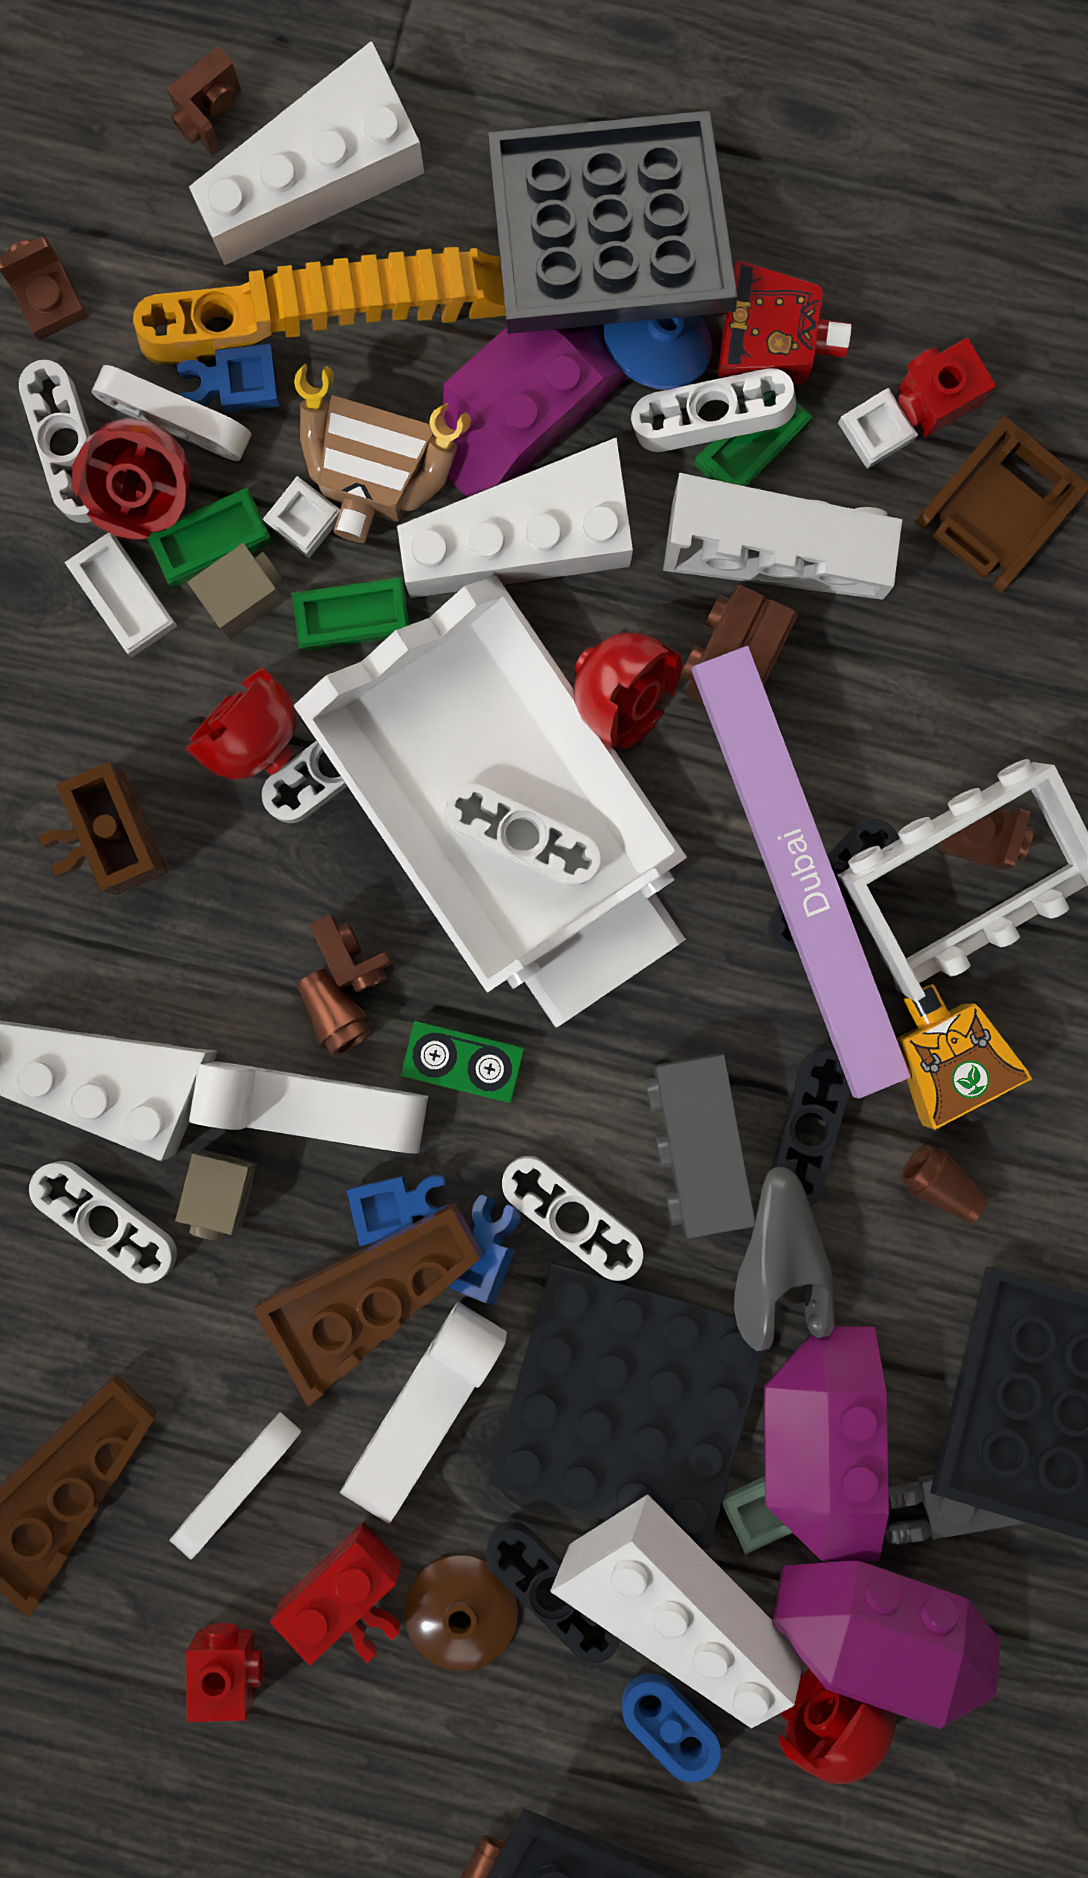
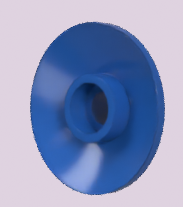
M700 315L604 325L605 345L613 361L628 377L647 387L672 390L690 385L701 377L710 362L712 355L711 335Z

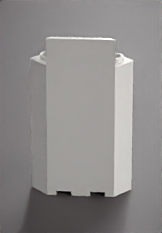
M497 575L464 586L430 618L395 630L362 662L326 675L294 705L486 992H489L505 980L508 981L513 989L525 982L554 1026L558 1027L686 940L655 894L675 880L669 870L686 859V855L613 747L599 738L581 719L574 703V690ZM477 783L589 836L597 844L601 855V862L597 873L582 885L566 886L458 835L449 827L445 817V807L449 795L460 785ZM472 796L468 803L458 800L455 807L462 811L460 821L466 825H471V822L478 818L492 824L485 835L496 840L497 828L509 811L498 806L497 814L494 818L480 810L482 800L478 797ZM519 819L509 824L506 830V838L514 849L528 851L537 845L539 833L532 822ZM549 831L548 843L536 859L547 864L548 855L552 853L566 861L564 871L572 875L578 868L587 870L589 863L582 859L584 849L575 845L567 852L553 846L560 836Z

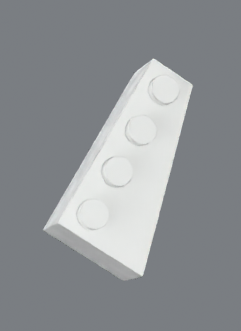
M371 41L190 185L189 188L224 264L227 265L424 174L420 141Z
M617 438L397 526L404 579L410 598L457 592L468 584L497 575L501 583L506 585L630 567L633 547Z
M679 473L671 507L663 571L883 600L894 587L902 519L889 517L886 511L879 508L860 507L850 509L831 505L824 501L807 500Z
M0 1021V1096L162 1161L176 1155L188 1126L199 1063L214 1061L218 1051Z
M648 1494L569 1544L550 1591L750 1728L795 1705L804 1661L798 1655L786 1635L782 1636L762 1609Z

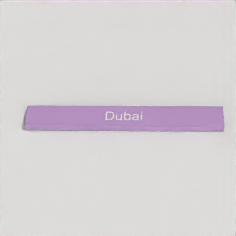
M745 646L693 666L691 671L852 1096L859 1099L911 1078L749 647Z

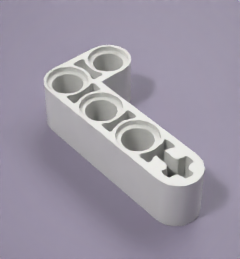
M208 1061L201 1062L198 1065L189 1122L208 1127L233 1130L248 1127L389 1151L419 1153L428 1096L252 1066Z
M458 1301L356 1463L340 1493L389 1524L475 1387L478 1388L492 1369L505 1345L507 1332Z

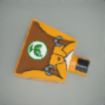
M934 984L923 987L922 990L925 997L916 1002L907 996L903 999L917 1028L898 1037L897 1042L911 1078L907 1079L923 1126L935 1130L1032 1080L1028 1070L976 1004H962L948 1011Z

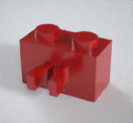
M362 1522L280 1599L270 1623L309 1666L346 1631L351 1634L357 1653L368 1663L376 1656L378 1647L368 1639L366 1635L367 1626L360 1618L371 1628L378 1627L382 1629L391 1641L400 1633L401 1624L391 1613L378 1609L374 1605L396 1585L402 1563L372 1530Z

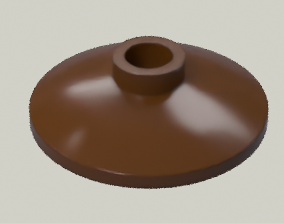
M470 1554L448 1555L427 1565L414 1579L405 1602V1625L415 1648L433 1664L455 1671L474 1670L498 1658L511 1642L518 1620L517 1598L491 1572L486 1559ZM456 1611H464L470 1616L471 1622L466 1627L459 1628L451 1623L449 1617Z

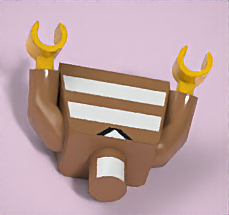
M304 364L296 373L294 383L299 395L306 399L300 404V443L309 476L319 484L322 495L333 504L341 506L333 532L347 540L365 543L373 516L399 522L405 511L417 510L444 487L457 450V446L453 441L469 429L471 425L470 415L467 412L462 414L458 420L457 429L453 430L446 425L444 420L445 412L449 406L448 403L434 410L430 417V424L334 395L331 396L328 404L323 400V396L333 385L334 375L332 370L325 366L322 371L323 386L322 388H314L306 380L307 365Z

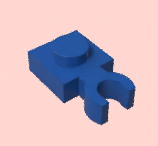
M271 344L215 350L217 366L206 367L203 363L196 360H186L177 365L178 373L182 379H201V385L196 391L180 393V396L206 407L214 398L220 397L221 406L225 413L280 406L275 355Z
M404 1175L347 1189L359 1246L375 1243L415 1223L414 1216L421 1214L427 1217L449 1206L434 1207L427 1200V1191L432 1187L445 1185V1176H428L421 1181L416 1189L409 1191L407 1190Z
M480 1195L474 1203L472 1217L475 1223L473 1235L483 1253L474 1265L448 1287L484 1303L494 1305L515 1252L501 1246L504 1236L512 1233L518 1226L521 1211L506 1205L501 1219L493 1223L490 1213L494 1207L495 1200Z

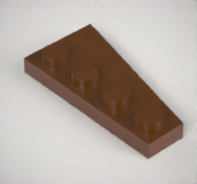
M455 1202L258 1301L253 1310L306 1405L309 1407L341 1376L344 1377L357 1366L362 1358L383 1340L386 1341L401 1328L408 1318L422 1306L430 1303L480 1259L483 1252Z
M117 1373L0 1484V1593L28 1619L40 1602L41 1596L51 1580L57 1575L80 1534L96 1513L102 1499L113 1482L116 1481L154 1421L156 1411Z

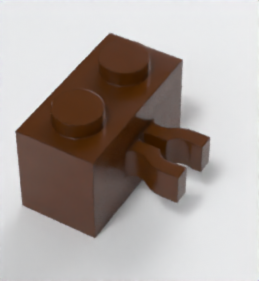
M107 762L56 784L74 828L68 831L51 830L39 835L38 838L41 845L46 848H51L60 842L70 845L80 842L81 846L70 850L68 857L63 862L51 865L54 876L62 878L75 872L87 859L100 891L119 895L169 873L125 770L111 762Z

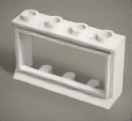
M1025 759L1004 768L997 775L1000 780L999 782L983 791H980L979 788H974L961 793L949 801V811L933 820L929 817H924L911 822L898 832L899 840L883 849L879 846H873L861 851L848 861L850 868L837 875L890 971L897 991L915 1002L925 997L919 984L920 982L939 971L950 976L966 971L970 967L967 955L989 942L999 947H1005L1016 942L1020 935L1015 927L1037 914L1047 918H1055L1069 910L1065 898L1088 886V831L1055 765L1030 762L1029 759ZM1031 789L1068 865L912 956L905 958L867 884Z

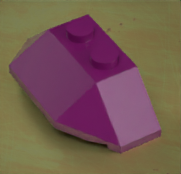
M604 325L508 334L506 327L444 383L443 405L445 403L449 404L444 415L446 425L450 429L456 430L458 420L462 414L467 412L471 418V425L467 432L453 441L457 446V450L447 477L466 498L519 477L628 378L608 353L604 340Z
M834 1326L830 1336L816 1338L810 1333L806 1337L807 1339L764 1385L765 1505L821 1561H880L889 1516L887 1392L876 1330L874 1326Z
M858 1560L784 1565L781 1569L772 1623L782 1636L786 1635L798 1655L827 1690L939 1729L963 1717L977 1707L986 1704L997 1696L1001 1641L969 1599Z

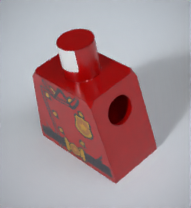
M735 261L733 271L737 291L736 312H729L725 315L717 379L774 368L785 372L791 378L793 384H802L808 379L813 367L815 354L846 357L851 335V323L819 319L823 288L817 284L753 264Z

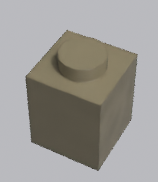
M244 543L187 582L229 640L284 602L274 587L283 581L264 552L254 558Z
M205 1149L192 1153L175 1221L191 1225L190 1234L210 1240L220 1241L223 1240L224 1233L232 1235L242 1227L258 1162Z

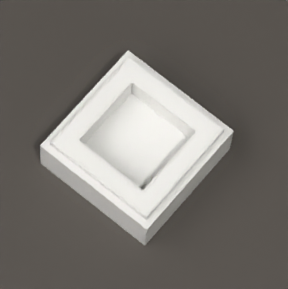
M889 388L844 414L838 422L867 469L910 444L918 435Z
M297 476L263 518L266 526L306 557L310 558L336 525L340 509Z

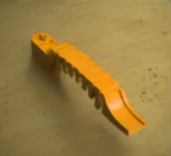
M459 247L444 248L442 254H432L431 249L417 250L415 256L404 257V252H391L388 259L377 260L376 254L363 255L360 262L349 263L348 258L334 259L333 265L322 267L320 261L306 263V269L292 270V265L278 266V272L264 279L263 270L249 271V282L241 286L162 293L145 297L138 303L134 311L133 323L140 349L149 361L157 365H177L186 360H196L199 362L216 360L215 350L251 346L271 336L272 332L285 331L286 338L299 337L300 321L311 319L313 331L327 330V318L332 316L339 317V326L354 325L355 313L365 312L366 322H378L381 320L382 310L391 309L392 321L406 320L409 308L417 307L418 321L432 320L436 306L440 304L442 323L456 322L464 302H472L469 309L470 319L506 316L500 257L485 254L477 248L470 249V252H459ZM215 317H223L232 323L227 330L221 332H212L204 326L207 321ZM167 325V334L156 336V327Z

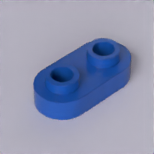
M646 1673L633 1678L625 1687L621 1701L623 1719L627 1728L677 1779L685 1782H699L711 1776L717 1769L721 1758L718 1736L711 1723L665 1677L654 1673ZM647 1695H654L660 1699V1703L654 1709H645L640 1705L641 1699ZM687 1737H695L700 1741L699 1746L691 1751L684 1750L680 1743Z

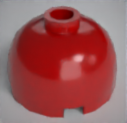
M125 418L108 422L86 439L72 465V488L76 498L80 495L82 503L89 510L87 516L95 525L115 536L139 540L149 538L151 533L161 531L164 528L167 530L176 523L189 498L191 469L184 449L169 432L150 421Z
M625 632L615 634L606 638L595 647H589L581 654L574 669L576 675L573 689L574 703L581 719L599 738L616 748L619 745L623 749L631 748L650 732L663 715L664 711L653 708L661 699L664 690L672 696L674 695L682 671L681 656L662 642L643 633Z
M265 667L258 668L242 681L241 684L247 691L244 694L239 691L232 697L228 695L193 733L190 738L192 743L185 746V750L215 775L231 780L248 779L263 769L270 775H273L286 764L294 753V750L287 745L296 731L297 712L293 700L283 685Z
M808 1668L800 1677L795 1705L781 1712L780 1716L787 1720L788 1723L786 1738L779 1734V1744L786 1757L807 1773L829 1784L856 1783L870 1775L884 1761L894 1737L896 1727L895 1713L827 1690L810 1668Z

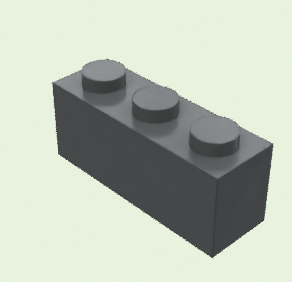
M718 1053L653 1065L655 1078L645 1079L651 1113L660 1111L662 1113L665 1134L656 1135L655 1138L661 1169L672 1168L675 1190L666 1192L671 1225L682 1224L683 1232L687 1239L754 1227L755 1219L725 1056Z

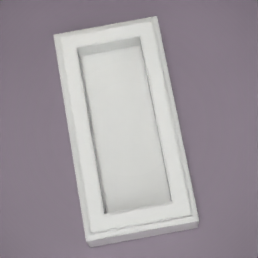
M107 533L65 562L130 657H134L178 627L115 535Z

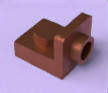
M219 46L167 88L175 112L170 115L172 122L189 144L193 145L199 140L211 155L219 150L220 146L208 118L211 115L217 116L225 112L234 102L236 94L241 91L234 64Z
M46 237L17 242L8 249L7 254L0 257V272L9 283L30 329L38 341L88 318L61 259Z
M998 808L939 842L937 851L998 870L1013 867L1017 859L1022 861L1026 857L1032 842L1033 828L1027 827L1030 811L1020 808L1014 811Z
M329 914L309 924L338 987L344 988L352 984L357 993L387 979L383 969L394 964L387 952L357 965L354 956L361 953L362 949L348 921L338 925L336 918Z

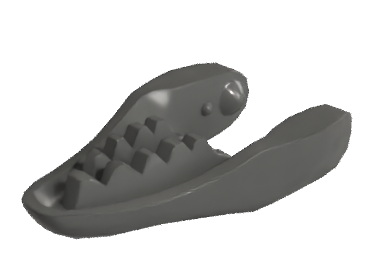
M786 1167L773 1168L765 1178L752 1238L738 1272L735 1288L734 1311L737 1326L747 1344L756 1351L770 1349L774 1339L775 1302L791 1287L805 1285V1315L808 1329L816 1338L830 1336L835 1326L831 1267L804 1188L796 1174Z

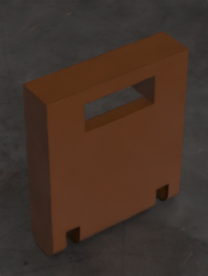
M1004 415L917 518L915 523L924 529L932 523L935 516L941 519L943 524L932 537L982 579L989 574L995 565L1004 572L997 576L992 587L1001 593L1088 491V484ZM1011 450L1054 485L1044 498H1041L1000 464Z

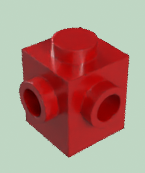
M967 337L939 353L937 347H933L914 358L907 365L909 371L898 389L900 393L898 400L901 409L913 426L918 424L924 436L927 437L982 406L995 389L996 384Z
M215 1623L204 1627L203 1631L196 1632L186 1650L187 1722L246 1721L255 1700V1687L262 1686L264 1674L263 1651L254 1650V1630H238V1626L233 1623Z

